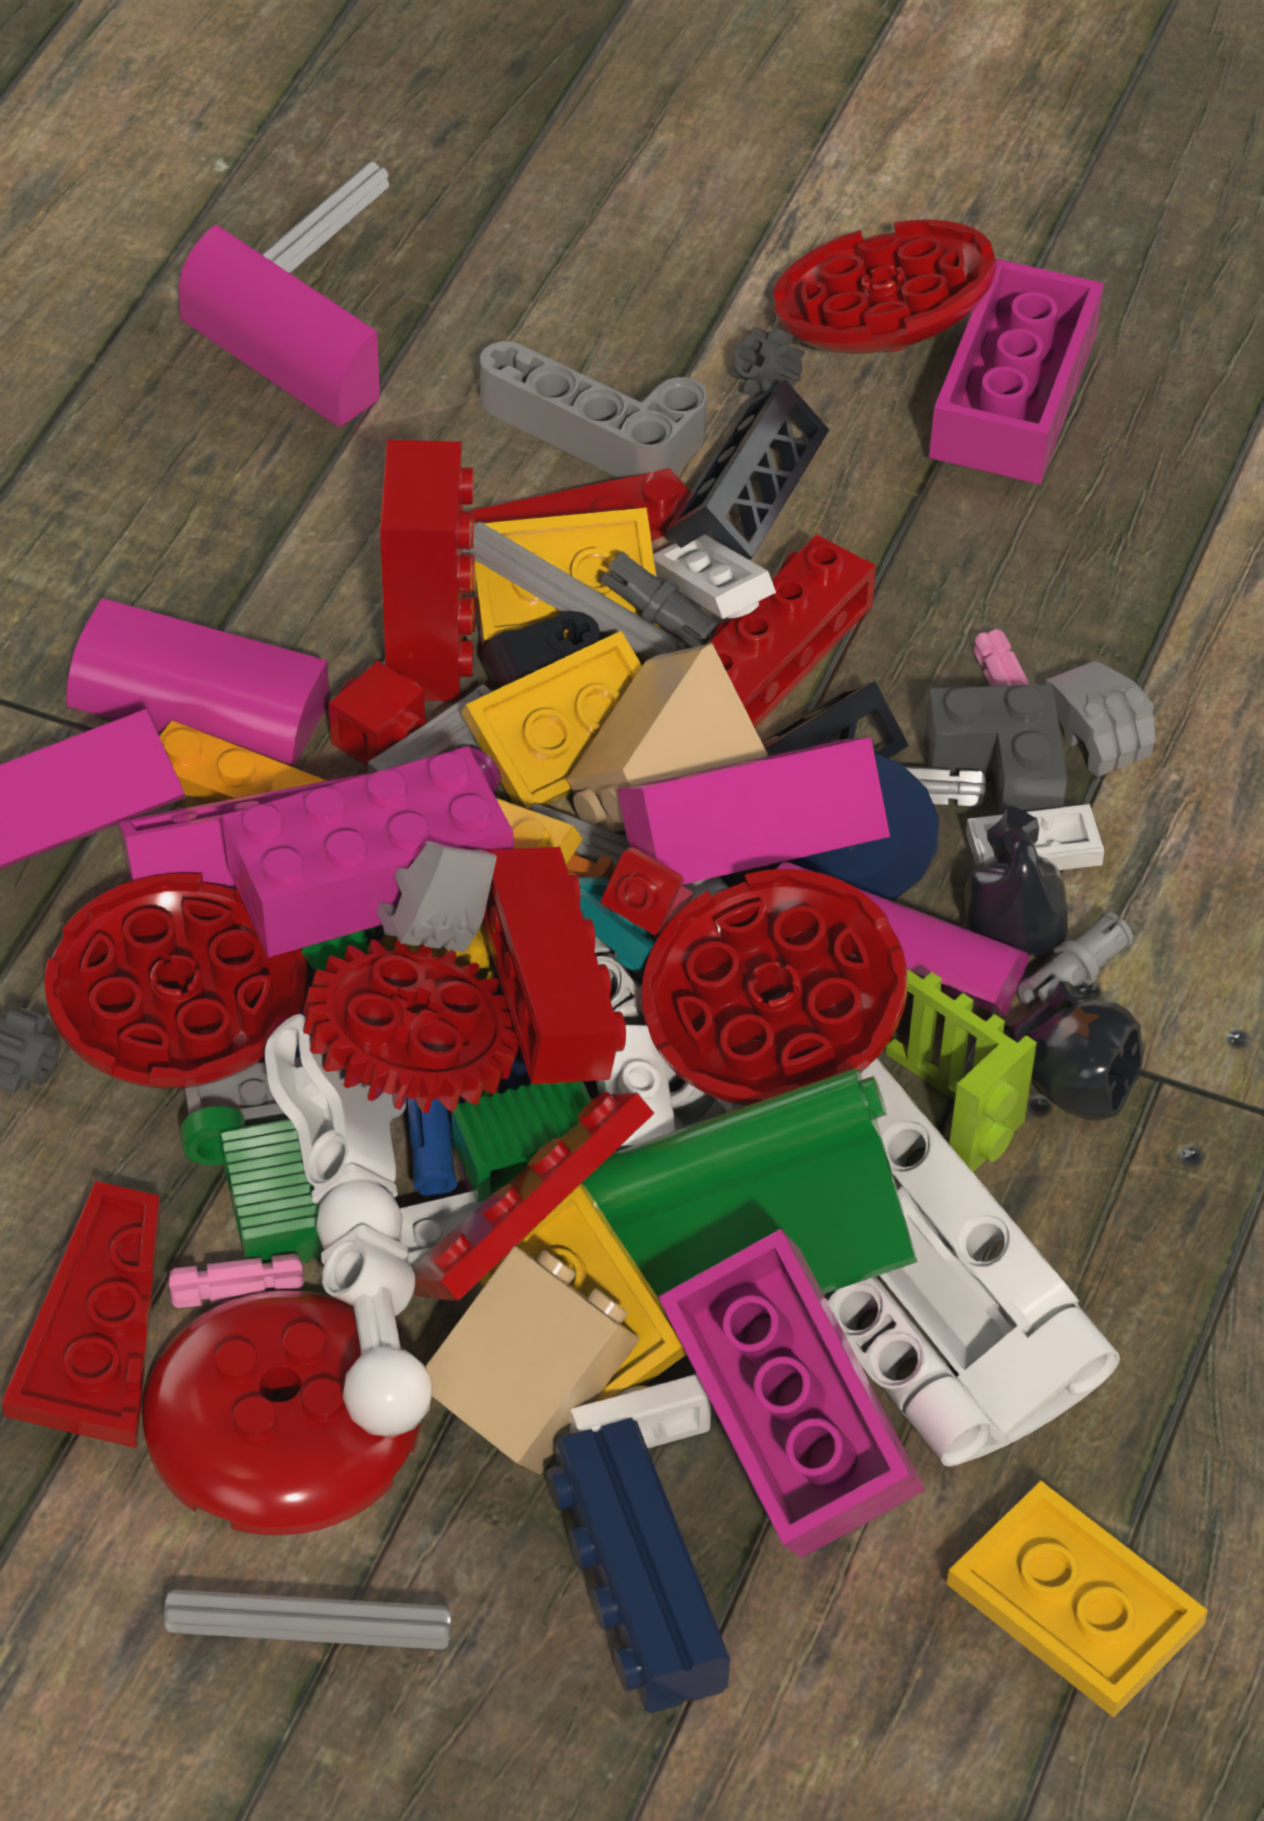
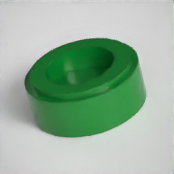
M226 1106L207 1107L192 1113L182 1122L180 1127L185 1156L190 1161L200 1165H222L220 1131L247 1127L245 1116L239 1110Z

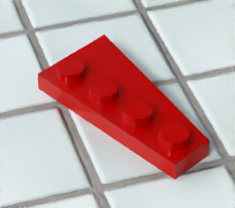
M668 468L470 511L475 513L476 524L477 522L491 523L647 508L651 541L667 535V528L690 491L674 472Z
M605 1092L594 1098L580 1111L577 1116L579 1123L561 1139L556 1138L543 1146L530 1159L528 1167L508 1184L492 1194L481 1207L411 1265L415 1274V1287L413 1291L415 1296L459 1301L514 1246L520 1243L655 1114L638 1093H614L611 1095L609 1092Z
M94 1182L1 1401L4 1417L137 1449L161 1218L159 1195L103 1182Z

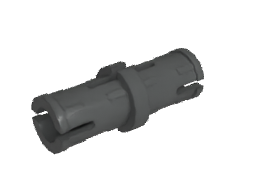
M624 551L612 561L608 567L612 571L610 573L605 572L600 583L608 586L642 611L641 618L651 624L657 622L690 648L706 645L712 637L709 634H714L720 622L712 619L678 594V585L671 580L665 583L631 559Z

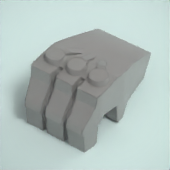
M1093 661L1046 679V685H1053L1057 715L1063 726L1065 742L1071 747L1081 743V740L1084 741L1089 752L1088 769L1096 777L1113 772V768L1118 770L1131 765L1134 760L1138 762L1152 756L1153 746L1156 742L1153 720L1154 706L1133 680L1098 661Z
M429 841L408 869L398 868L395 873V880L402 893L399 904L379 903L377 914L384 927V933L397 936L402 944L420 946L423 943L425 947L438 949L443 945L446 950L465 952L478 932L484 918L497 858L496 855L482 849H475V851Z

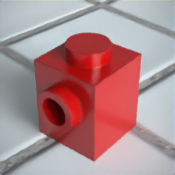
M377 660L359 677H353L348 680L339 694L329 702L331 744L368 767L370 760L376 758L426 724L424 689L419 687L408 675L398 674Z

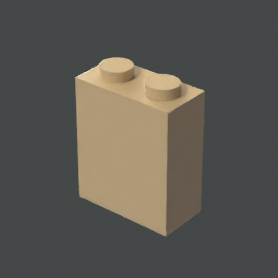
M514 1246L425 1368L433 1386L432 1397L515 1463L541 1475L556 1454V1442L561 1437L570 1435L571 1409L594 1403L640 1338L621 1324L629 1314L621 1306L596 1288L587 1298L572 1287L570 1282L577 1273L545 1249L535 1259Z

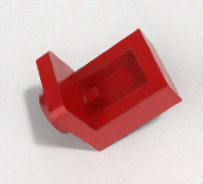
M630 847L622 853L600 904L656 936L664 930L671 919L683 907L690 903L694 892L682 886L684 879L681 874L640 850Z

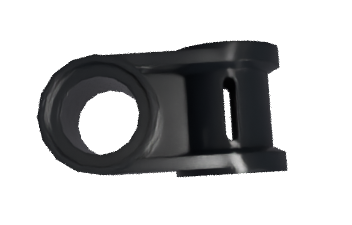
M574 611L562 613L552 619L518 630L505 631L494 636L483 648L481 659L496 689H499L600 640L599 626L593 617L585 613ZM566 629L569 630V640L564 639Z

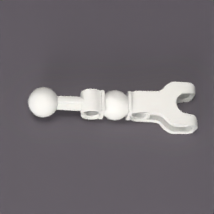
M297 1014L283 1022L267 1040L265 1063L269 1090L281 1110L292 1121L297 1130L305 1175L308 1182L314 1186V1190L311 1192L312 1201L319 1205L316 1231L324 1248V1251L321 1253L322 1263L324 1264L322 1274L323 1286L325 1291L331 1296L354 1306L362 1355L346 1374L343 1400L351 1419L366 1432L372 1435L395 1437L415 1429L428 1413L433 1389L424 1364L408 1351L400 1348L395 1316L406 1308L415 1287L414 1271L412 1266L405 1262V1258L409 1255L407 1246L400 1243L403 1217L395 1200L398 1194L397 1187L394 1184L396 1164L390 1133V1123L403 1113L406 1108V1102L399 1110L394 1108L391 1094L383 1092L377 1099L370 1101L367 1099L368 1085L360 1083L351 1088L344 1087L346 1071L343 1069L326 1072L323 1069L327 1054L311 1053L309 1049L313 1036L303 1033L306 1017L302 1014ZM299 1045L303 1066L296 1068L294 1064L295 1053Z

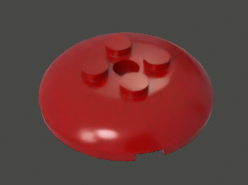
M944 220L894 222L895 232L863 239L861 230L846 234L810 251L783 273L773 290L776 318L781 326L788 333L792 334L794 338L821 350L844 354H868L903 350L910 345L932 338L951 328L972 312L990 289L995 276L996 259L992 244L983 233L975 228Z
M773 869L745 874L747 882L726 888L712 896L708 890L683 907L671 919L655 942L646 963L642 983V1007L644 1018L656 1049L667 1065L680 1078L712 1097L725 1102L747 1106L853 1068H857L861 1074L878 1058L892 1038L904 1011L908 988L907 964L903 947H901L897 935L889 924L887 915L866 894L840 879L826 874L797 869ZM780 992L787 993L779 999L769 1000L768 1004L764 1003L772 995Z
M171 873L145 877L117 886L96 897L82 907L63 927V938L57 946L52 959H47L44 985L47 1007L52 1022L64 1042L87 1064L110 1077L134 1085L162 1089L189 1088L215 1083L243 1072L265 1058L267 1040L274 1031L290 1017L300 1014L307 990L306 958L301 953L303 949H296L268 958L237 888L234 890L220 885L203 883V875L193 873Z
M270 1290L243 1295L219 1304L199 1315L186 1325L162 1352L147 1382L142 1409L143 1432L147 1452L153 1467L170 1492L194 1512L197 1508H200L214 1516L230 1521L234 1530L260 1535H293L321 1530L354 1517L370 1507L393 1486V1477L406 1461L410 1451L414 1453L419 1438L421 1421L413 1430L395 1437L369 1434L351 1419L343 1400L345 1378L347 1372L362 1355L354 1306L330 1295L304 1290ZM280 1392L281 1397L291 1398L286 1402L272 1401L274 1393Z

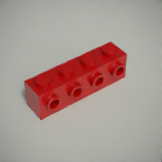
M817 534L799 552L793 551L787 556L779 573L772 579L776 593L758 601L759 606L751 613L733 618L731 621L726 620L722 622L708 643L713 644L754 728L771 713L872 608L876 565Z
M560 847L485 850L496 855L497 858L482 923L531 1084L610 1080L616 1052H622L626 1045V1024L622 1012L614 1011L610 1001L611 982L609 970L605 964H598L594 952V925L590 918H583L580 909V884L577 874L568 872Z

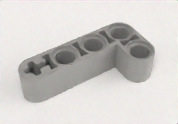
M512 341L492 343L484 348L480 354V404L484 411L619 479L668 468L676 474L705 442L707 392L703 385L696 380L686 377L668 379L661 383L641 403Z

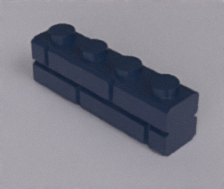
M632 1418L603 1425L595 1432L592 1429L561 1437L556 1442V1467L547 1469V1482L556 1509L560 1511L569 1508L574 1520L575 1527L569 1528L568 1534L575 1562L580 1570L591 1567L598 1586L591 1588V1599L597 1621L602 1630L614 1627L621 1647L614 1649L613 1654L616 1670L625 1692L637 1689L645 1712L648 1711L650 1714L682 1705L687 1699L696 1701L723 1693L729 1684L730 1657L637 1420L634 1421Z

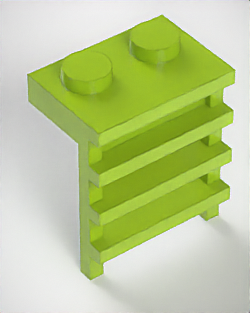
M907 969V991L914 995L909 1044L907 1047L894 1038L886 1046V1054L955 1101L949 1145L969 1169L974 1172L985 1160L989 1162L996 1161L1009 1146L1014 1132L1025 1122L1037 1042L1027 1035L1018 1043L1003 1033L1005 1024L1003 1019L994 1014L987 1021H984L972 1013V998L962 993L956 1000H953L941 992L942 978L931 972L922 979ZM938 1012L945 1016L939 1068L930 1063L933 1057ZM970 1033L977 1038L973 1069L963 1078L968 1036Z

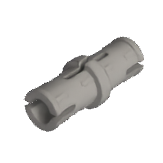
M1107 912L1100 916L1096 923L1075 940L1068 939L1061 942L1053 950L1052 959L1031 977L1019 984L1018 995L1024 1006L1028 1009L1040 998L1042 1002L1033 1009V1013L1045 1007L1050 1001L1059 981H1069L1076 988H1088L1097 980L1098 977L1096 976L1099 975V969L1132 944L1133 935L1128 924L1122 920L1110 931L1109 927L1117 921L1118 915Z

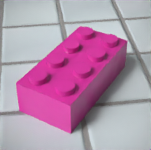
M996 259L993 283L986 295L972 311L934 406L929 458L1041 485L1097 335L1104 283Z
M469 746L222 815L228 869L268 958L382 925L377 914L379 903L398 905L402 896L395 880L397 869H408L429 841L448 847L474 851L475 849H514L513 830Z
M782 1229L658 1297L782 1544L800 1558L809 1555L926 1490L800 1248Z

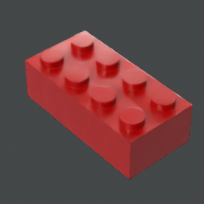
M387 440L380 523L386 666L398 674H406L411 677L419 687L424 689L425 701L459 702L461 677H473L474 642L463 640L464 635L472 636V633H475L476 596H465L464 594L471 593L475 589V554H464V550L474 548L475 513L474 511H463V505H473L474 467H462V441Z

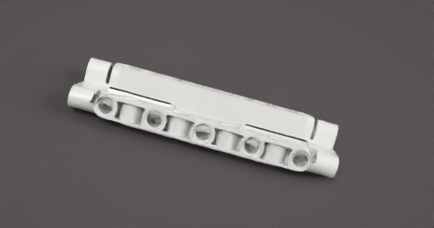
M720 876L682 885L694 892L691 901L707 890L712 896L729 888ZM595 937L594 952L598 964H605L607 966L611 990L617 987L615 994L610 998L613 1010L622 1012L626 1025H647L642 1007L644 973L631 970L620 964L614 957L615 951ZM780 992L772 995L764 1003L768 1004L769 1000L779 999L787 993ZM877 1058L860 1075L862 1079L874 1076L884 1099L887 1115L877 1118V1122L918 1261L917 1263L879 1276L959 1375L957 1377L954 1375L876 1277L824 1294L860 1365L871 1379L884 1389L940 1462L950 1467L1003 1448L1052 1421L1100 1386L1118 1366L1120 1356L1077 1303L1080 1301ZM665 1062L676 1130L744 1107L743 1105L725 1102L712 1097L687 1082L681 1089L672 1093L673 1087L680 1077ZM926 1147L924 1156L918 1163L905 1167L906 1160L913 1151ZM1005 1240L1003 1251L997 1258L992 1261L982 1262L984 1252L989 1245L996 1241ZM878 1308L876 1320L871 1326L857 1331V1325L862 1315L870 1309ZM918 1357V1363L914 1372L904 1380L896 1381V1374L901 1364L909 1358Z

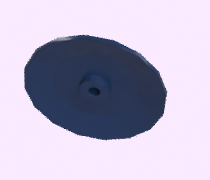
M874 753L890 837L783 862H789L810 871L840 879L858 889L892 901L922 880L938 849L939 816L928 789L904 765ZM783 862L770 864L769 868L771 870L777 869Z

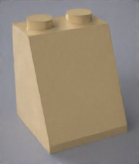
M710 643L657 655L647 660L567 780L575 794L573 798L574 806L582 821L616 832L625 830L617 789L762 758L768 754L713 644Z

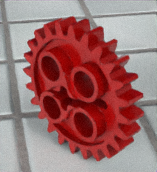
M398 939L393 951H386L377 940H371L367 955L352 945L347 947L344 960L331 955L328 958L325 971L317 970L315 972L312 987H309L303 1009V1014L306 1015L303 1033L313 1036L309 1050L314 1054H327L323 1069L326 1072L344 1069L346 1076L343 1086L346 1088L354 1087L360 1083L368 1085L367 1099L370 1101L377 1099L383 1092L391 1094L394 1108L399 1110L404 1106L407 1098L416 1099L423 1113H429L432 1100L437 1099L450 1112L456 1110L459 1096L473 1105L479 1104L483 1090L495 1094L498 1091L501 1078H509L518 1052L519 1042L505 996L495 995L499 984L496 978L479 981L476 976L480 965L475 962L460 968L454 964L456 959L455 951L450 950L441 958L432 956L431 947H425L422 944L418 953L410 952L407 945L400 943Z

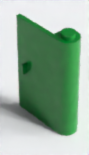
M857 1068L615 1151L581 1183L585 1185L657 1297L780 1229L800 1248L823 1294L918 1262L877 1122V1118L887 1115L884 1099L875 1077L871 1076L862 1079Z

